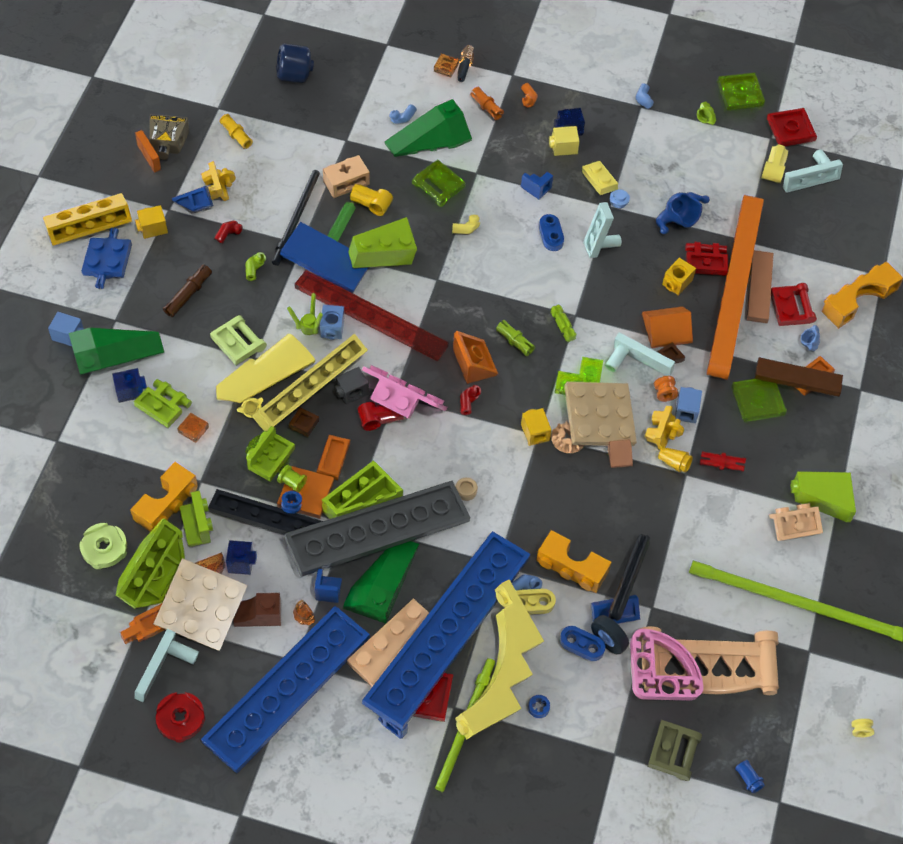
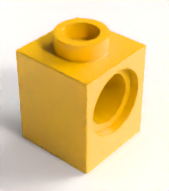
M679 257L665 272L662 285L667 290L680 295L693 281L696 268Z

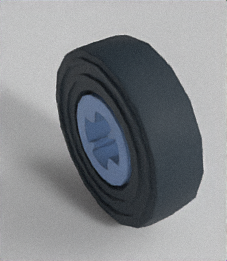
M601 615L592 622L591 630L593 634L604 641L607 650L614 654H621L627 649L629 639L614 620Z

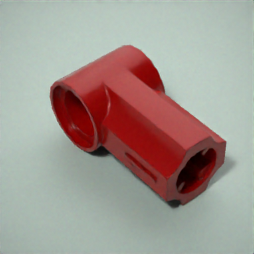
M374 402L363 403L357 409L365 431L376 430L381 424L404 419L403 415L381 404L376 405Z

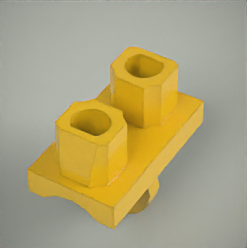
M212 161L208 163L209 170L201 173L202 179L206 185L214 183L208 187L212 200L221 197L223 201L229 199L226 186H232L236 179L235 173L227 168H223L222 171L217 169L215 162Z
M666 406L664 411H654L652 423L653 425H658V428L649 427L645 433L647 442L656 443L658 450L666 447L669 439L674 440L675 437H680L684 433V427L680 425L681 421L676 419L671 413L673 410L672 406Z

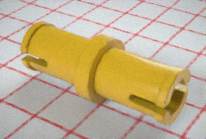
M224 114L220 118V124L227 129L229 136L232 139H236L243 149H247L252 145L253 140L229 114Z

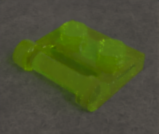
M438 159L418 173L412 180V184L423 189L436 200L435 203L440 207L444 206L450 198L464 189L466 183ZM428 178L432 183H434L438 188H440L443 191V193L440 194L439 192H437L424 180Z

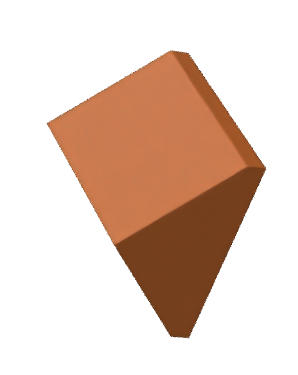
M675 307L642 312L651 348L665 347L672 342L675 345L693 342L691 311L688 309Z
M459 331L454 333L453 351L467 384L491 378L498 374L483 339Z

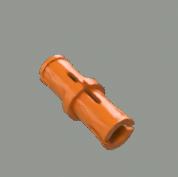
M475 87L472 90L473 92L470 93L471 97L494 120H499L504 111L494 102L491 96H487L480 87Z

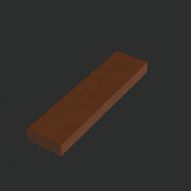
M759 357L754 379L839 397L842 389L843 375Z

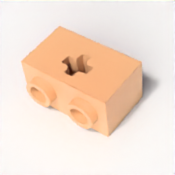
M357 155L323 168V182L332 197L336 198L352 192L355 184L370 185V174L360 156Z

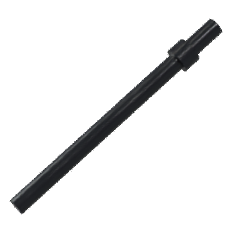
M318 170L312 171L282 240L278 241L275 248L276 253L272 260V264L275 266H279L283 258L280 255V251L296 229L320 175Z

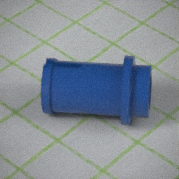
M748 760L736 766L735 769L747 784L746 789L748 791L751 790L752 793H756L765 786L763 783L764 779L757 775Z

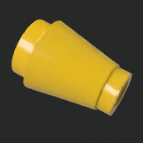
M662 447L658 459L678 472L683 471L686 473L692 464L693 456H690L689 452Z

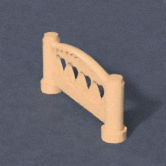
M648 626L640 628L651 629L661 632V629L658 627ZM769 630L759 631L754 634L755 642L677 641L690 652L694 659L698 657L708 671L706 676H702L703 692L701 694H731L761 688L764 695H775L779 689L776 645L779 644L778 633ZM640 636L638 640L641 642V652H643V646L647 640H643V636ZM654 644L656 675L688 676L684 666L675 655L664 647ZM673 656H675L684 669L683 675L676 673L669 675L665 672V667ZM720 657L730 669L731 676L726 677L723 674L721 676L713 675L712 669ZM642 658V670H647L649 662ZM743 658H745L755 672L754 677L750 678L747 675L739 677L736 675L735 671ZM645 682L642 685L644 690L647 691L650 688H656L657 682H655L656 684L653 687H647ZM670 682L662 683V685L674 688ZM692 683L687 687H680V690L689 689L692 693L697 690V688L692 687Z

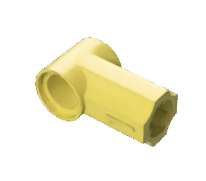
M772 146L769 159L764 167L762 179L781 183L786 167L784 165L788 156V150H786L785 146Z

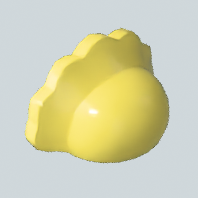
M248 398L237 408V411L243 413L248 418H253L252 415L262 408L263 398Z

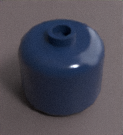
M282 44L277 56V78L281 81L306 82L310 71L312 72L314 67V60H311L310 49L301 45Z

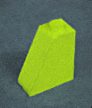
M797 472L795 479L791 480L790 488L791 493L795 495V502L800 504L810 503V507H819V511L844 522L852 521L856 508L850 472Z

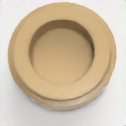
M465 477L457 481L455 487L462 500L469 501L475 498L478 486L473 479Z

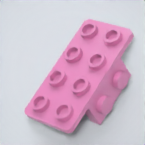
M371 365L370 368L363 367L362 371L379 379L370 399L409 419L419 400L444 411L448 408L443 405L444 400L431 394L424 396L426 391L411 384H408L406 387V381L393 375L387 377L388 372Z

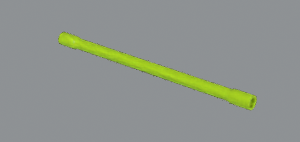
M692 561L690 574L716 580L903 642V627L883 623L716 569L701 562Z

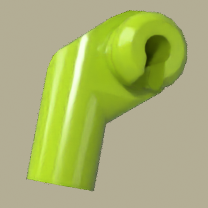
M258 252L246 261V279L248 281L256 280V270L263 266L266 261L264 253Z

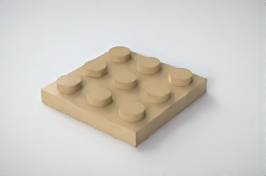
M566 382L564 386L572 445L608 446L610 441L627 439L631 440V446L637 443L628 383Z
M182 558L153 625L166 630H172L180 636L220 651L248 585Z

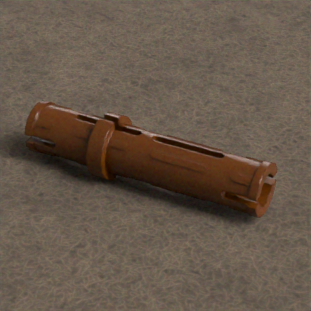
M202 264L193 276L187 278L185 285L163 307L165 314L174 317L190 297L202 288L204 281L212 274V270L208 266Z

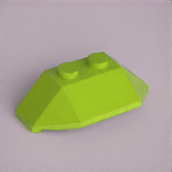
M163 518L137 548L118 580L115 596L134 609L163 603L182 558L185 559L182 531Z

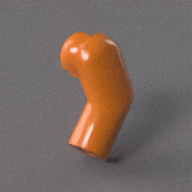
M525 83L521 87L525 94V98H522V103L525 107L529 108L534 106L538 95L529 83Z

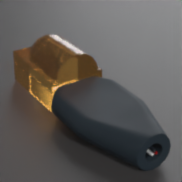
M467 45L461 52L458 69L459 82L465 81L469 66L473 63L474 48L470 45Z

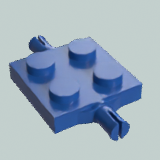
M117 228L110 229L108 238L90 237L81 271L83 276L97 277L95 287L98 289L104 288L106 279L112 277L124 278L132 242L130 239H117L119 233Z

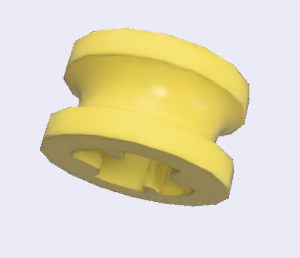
M857 719L851 722L852 727L855 728L852 731L853 736L864 738L875 734L874 729L871 728L874 725L873 720Z

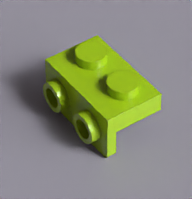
M271 426L267 432L264 431L261 434L259 443L255 448H251L246 456L248 470L271 482L295 450V444L277 435L276 428Z
M200 490L191 492L193 503L180 506L189 547L211 543L209 532L213 531L211 518H206L205 512L209 511L206 498H201Z

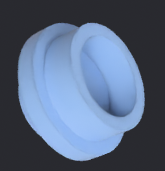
M618 189L611 192L610 202L613 207L620 209L629 203L630 196L626 191Z

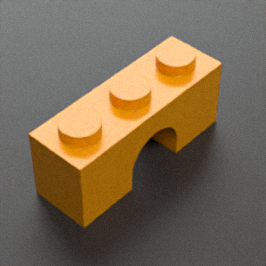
M176 462L160 477L162 487L168 491V494L160 499H154L144 494L130 509L133 520L150 532L163 518L168 521L173 513H177L183 502L188 497H191V492L197 490L196 475Z
M551 530L538 550L536 561L542 567L558 572L562 578L572 580L583 589L597 593L609 573L612 562L592 551L587 559L583 561L570 559L567 553L571 540Z

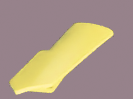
M287 334L256 360L249 359L216 385L217 399L242 403L246 399L255 396L315 363V358L292 334Z

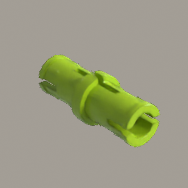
M502 320V323L500 322L497 325L496 331L503 335L511 346L514 345L526 357L534 351L535 346L522 336L523 333L521 331L515 330L507 321Z

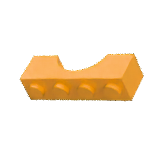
M887 261L880 266L875 265L869 273L860 275L850 285H844L835 295L830 294L824 300L825 304L822 313L839 329L854 319L859 307L856 298L863 295H874L885 299L899 289L903 277Z

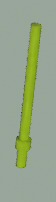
M487 658L481 674H478L475 681L476 687L467 709L481 697L491 680L490 675L496 663L493 659ZM459 731L456 734L435 786V789L444 792L465 740V736L460 734Z

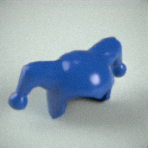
M679 192L672 195L667 201L666 208L656 218V224L660 228V232L667 234L669 228L666 224L671 222L683 227L693 226L699 220L702 213V204L700 202L703 204L709 203V196H701L693 192Z

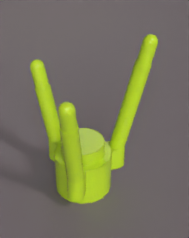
M315 293L311 295L310 314H305L300 321L290 306L287 307L289 314L296 324V329H301L305 335L318 334V328L323 316L322 313H319L317 319L315 317Z

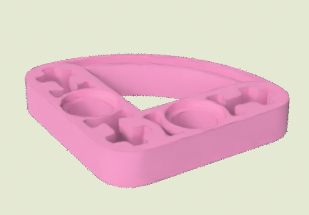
M638 629L635 631L630 640L633 693L640 699L695 700L703 692V680L699 667L690 652L680 642L665 633L651 629ZM643 636V640H647V642L643 646V652L637 653L641 650V642L637 641V639ZM654 644L664 647L675 655L684 666L688 676L656 675ZM639 658H645L649 662L647 670H642L638 667L637 660ZM643 682H645L647 687H653L656 684L655 682H657L656 688H650L646 693H644L642 688H639ZM670 682L674 687V692L672 694L665 693L662 690V683ZM690 683H692V687L697 688L693 694H691L689 689H682L679 694L680 687H687Z

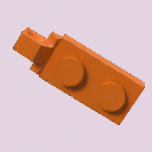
M162 603L134 617L133 621L129 623L130 627L120 632L125 644L136 639L138 642L145 641L166 630L153 625Z

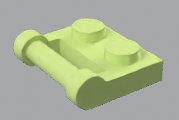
M240 315L210 333L211 339L235 365H238L256 352H262L267 346L266 342L263 339H259L245 324L244 318ZM234 329H239L252 344L248 345Z

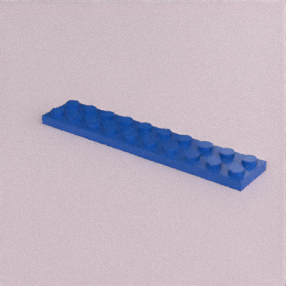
M492 531L363 698L362 704L403 730L498 602L495 589L507 580H510L512 583L530 559L531 554Z

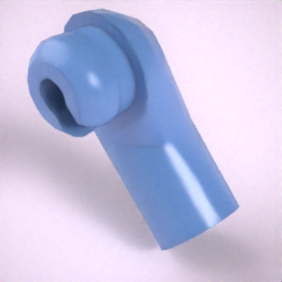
M643 83L636 94V101L641 106L649 109L653 106L654 101L647 94L650 89L649 85Z
M410 104L403 113H399L398 110L391 111L389 117L395 124L409 122L417 109L414 105Z
M524 574L513 581L512 585L516 591L522 589H541L542 580L536 576Z

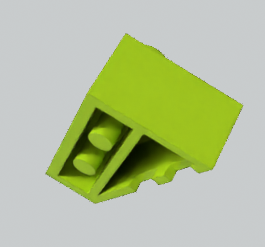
M405 217L353 236L348 253L353 268L412 265L417 247L408 219Z
M373 460L322 499V510L329 519L401 497L403 496V489Z

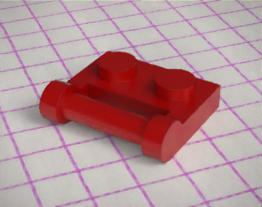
M799 283L796 286L771 288V298L779 326L811 324L817 320L816 314L811 308L807 293L809 289L806 283ZM794 295L800 296L804 311L802 315H799Z

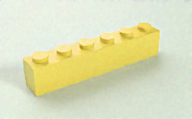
M354 333L258 410L252 417L267 432L271 426L277 425L367 352L368 349Z

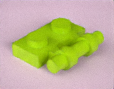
M156 379L153 386L157 389L154 391L147 387L136 398L134 405L169 428L182 414V409L178 406L183 405L189 408L192 401L183 392L174 390L168 382ZM168 395V396L171 397L172 399L169 401L168 399H166V398L163 397V396Z

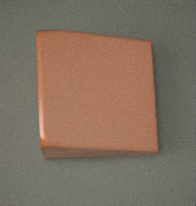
M631 440L610 441L607 450L611 468L633 466Z

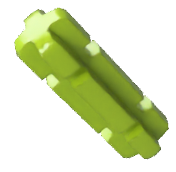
M558 304L551 307V314L556 318L555 321L561 333H564L565 340L567 342L576 339L577 334L571 328L572 325L567 315L563 313L562 306Z

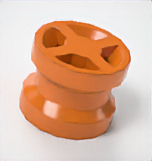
M663 376L655 380L654 387L658 390L657 398L659 401H671L679 395L678 389L675 387L676 381L674 377Z

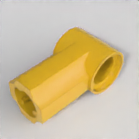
M355 184L350 194L351 201L369 207V210L377 216H383L394 199L392 194L385 189L375 191L360 184Z

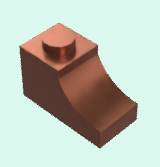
M256 593L255 597L241 601L233 618L234 627L281 626L280 593Z

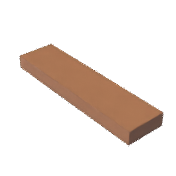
M754 250L750 274L748 321L768 323L774 253Z

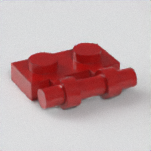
M698 241L686 243V262L696 268L695 273L727 276V246L719 245V243H712V245L701 244Z

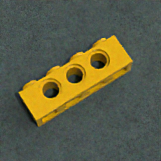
M122 193L43 217L53 246L132 222L128 204Z

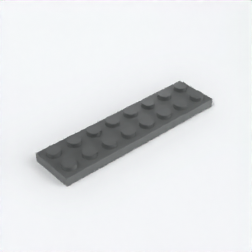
M452 480L285 533L284 539L302 577L315 573L318 569L324 570L467 523L471 517Z

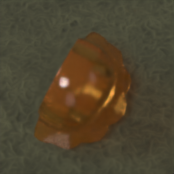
M302 599L298 601L293 610L295 620L301 625L314 623V613L308 604Z

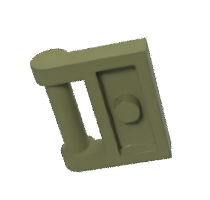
M661 720L647 767L676 776L683 781H690L692 775L690 771L697 744L701 742L702 734ZM685 738L688 740L681 767L674 765L681 739Z

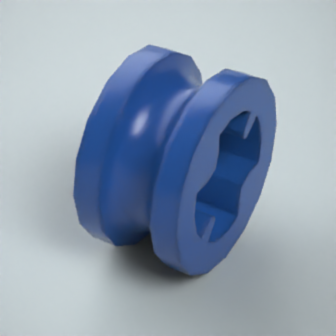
M296 491L285 492L282 495L281 502L283 511L287 513L298 512L302 507V496Z
M543 695L533 696L529 701V713L535 718L546 717L550 711L548 698ZM536 702H541V705L545 704L542 712H538L537 708L533 709Z

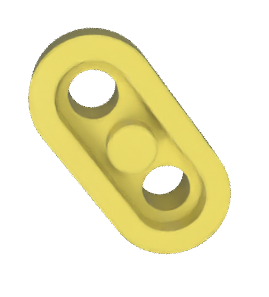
M548 589L516 591L529 615L546 614L554 609L556 598L554 593ZM545 601L547 605H541L539 602Z

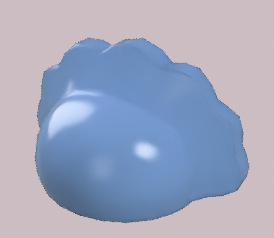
M813 325L801 335V343L811 351L818 349L820 344V333L817 325Z

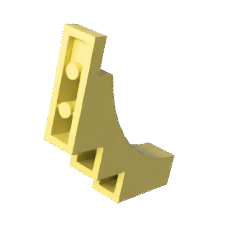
M510 580L501 583L495 589L496 598L504 606V609L496 615L499 632V653L493 676L481 697L469 709L455 718L457 729L460 734L465 736L466 740L522 709L510 688L533 675L522 655L544 642Z

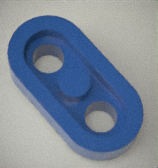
M552 214L542 216L539 222V230L543 244L550 251H558L564 244V235L558 217Z
M576 626L565 627L561 632L560 644L567 651L589 661H598L603 657L605 643L601 638ZM573 638L575 642L570 643L567 639ZM594 648L597 652L591 653L589 649Z

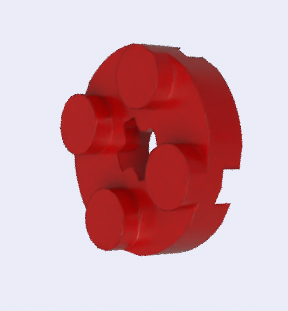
M171 693L164 697L157 706L156 724L159 731L166 738L178 743L194 737L201 730L205 722L203 705L191 693ZM179 712L182 714L185 712V719L183 721H176L175 713Z

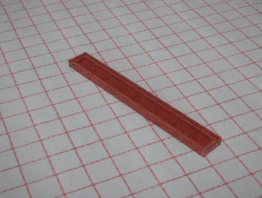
M305 270L294 284L295 289L309 296L315 293V299L327 305L344 306V314L436 361L441 358L449 346V342L308 270Z

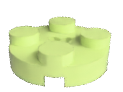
M99 523L91 526L85 531L84 537L80 541L82 557L95 569L114 566L124 559L127 554V540L124 532L119 527L110 526L108 523ZM104 541L105 544L110 543L106 549H99L101 542Z

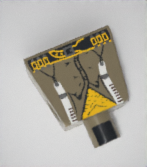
M150 114V143L157 152L159 159H168L169 153H180L189 134L188 117Z

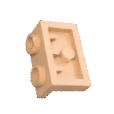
M810 503L796 505L797 510L789 511V507L775 509L776 513L769 514V517L774 519L777 541L823 533L819 507H810Z

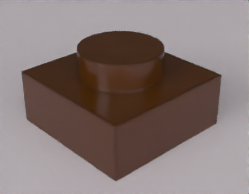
M300 407L289 422V428L309 437L319 422V416Z

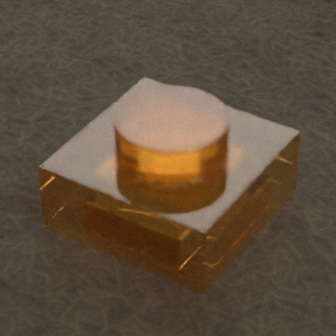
M441 53L434 65V72L451 78L459 65V59Z
M190 413L177 429L178 433L196 443L209 428V424Z

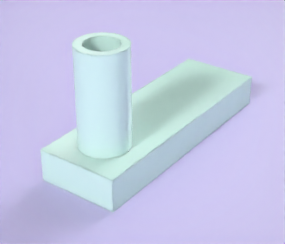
M817 150L813 154V158L818 165L785 173L783 189L787 193L839 180L843 167L840 159L830 161L823 150Z
M607 202L599 203L583 242L590 258L598 257L600 250L603 248L620 247L622 243L619 234L606 236L614 219Z
M619 332L614 340L615 350L605 364L607 369L616 372L626 355L658 372L670 376L674 370L675 361Z
M167 629L135 690V699L144 702L168 654L194 665L199 651L175 641L176 632Z

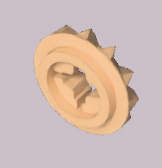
M568 421L563 424L558 423L551 435L553 445L564 453L580 451L584 445H572L570 438L564 439L566 433L571 435Z

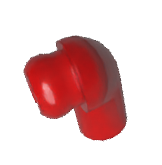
M234 220L224 222L214 239L223 244L228 234H240L243 226Z
M473 385L461 393L460 409L462 415L471 414V403L481 394V388L478 385Z

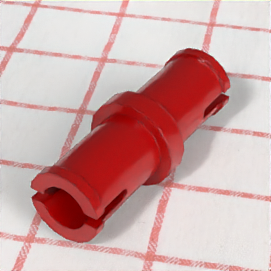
M704 451L701 453V457L709 458L710 460L700 459V465L719 467V470H724L725 468L744 472L745 466L737 465L736 463L745 464L746 458L728 456L723 452L722 454Z

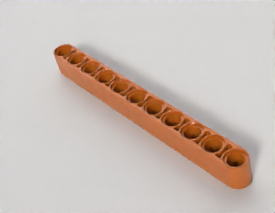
M748 195L743 196L706 374L726 380L729 377L764 202L762 198Z

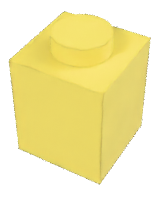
M577 127L553 128L552 136H549V146L553 148L554 156L578 154L580 141Z

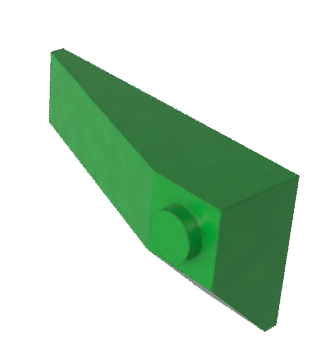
M451 99L435 106L385 141V145L394 157L417 154L421 150L430 149V151H437V148L448 147V149L456 148L472 141V137L462 110Z
M86 328L69 333L80 375L164 353L160 334L156 331Z
M409 541L386 549L351 587L343 609L386 624L419 544Z

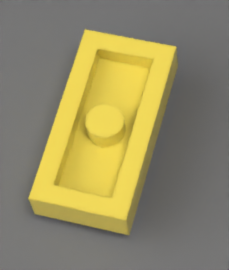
M601 161L582 166V173L599 195L618 190V182Z

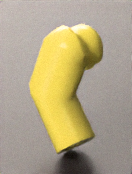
M470 215L469 221L465 224L453 223L452 233L471 234L480 226L479 216Z

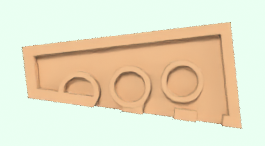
M413 598L348 658L347 664L373 687L429 612Z

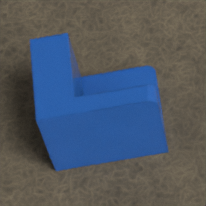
M546 172L540 178L535 174L529 176L524 173L522 175L521 188L540 200L552 188L553 175Z
M318 569L315 583L316 601L339 603L342 578L323 576V569Z

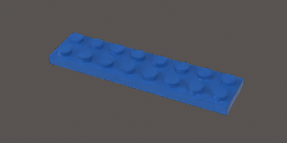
M334 606L201 739L202 743L237 774L347 662V659L370 639V634L338 607Z

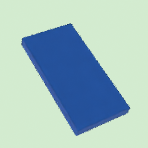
M302 222L298 224L280 251L281 256L351 294L354 293L369 267L353 268L347 246Z

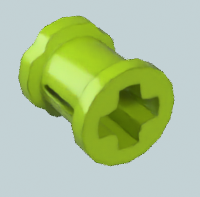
M286 465L278 475L277 481L280 484L285 483L293 491L299 493L306 484L307 476L298 474L292 470L290 465Z

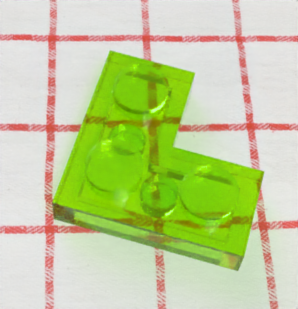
M582 357L579 374L558 371L554 393L566 395L564 386L566 382L600 383L603 360Z

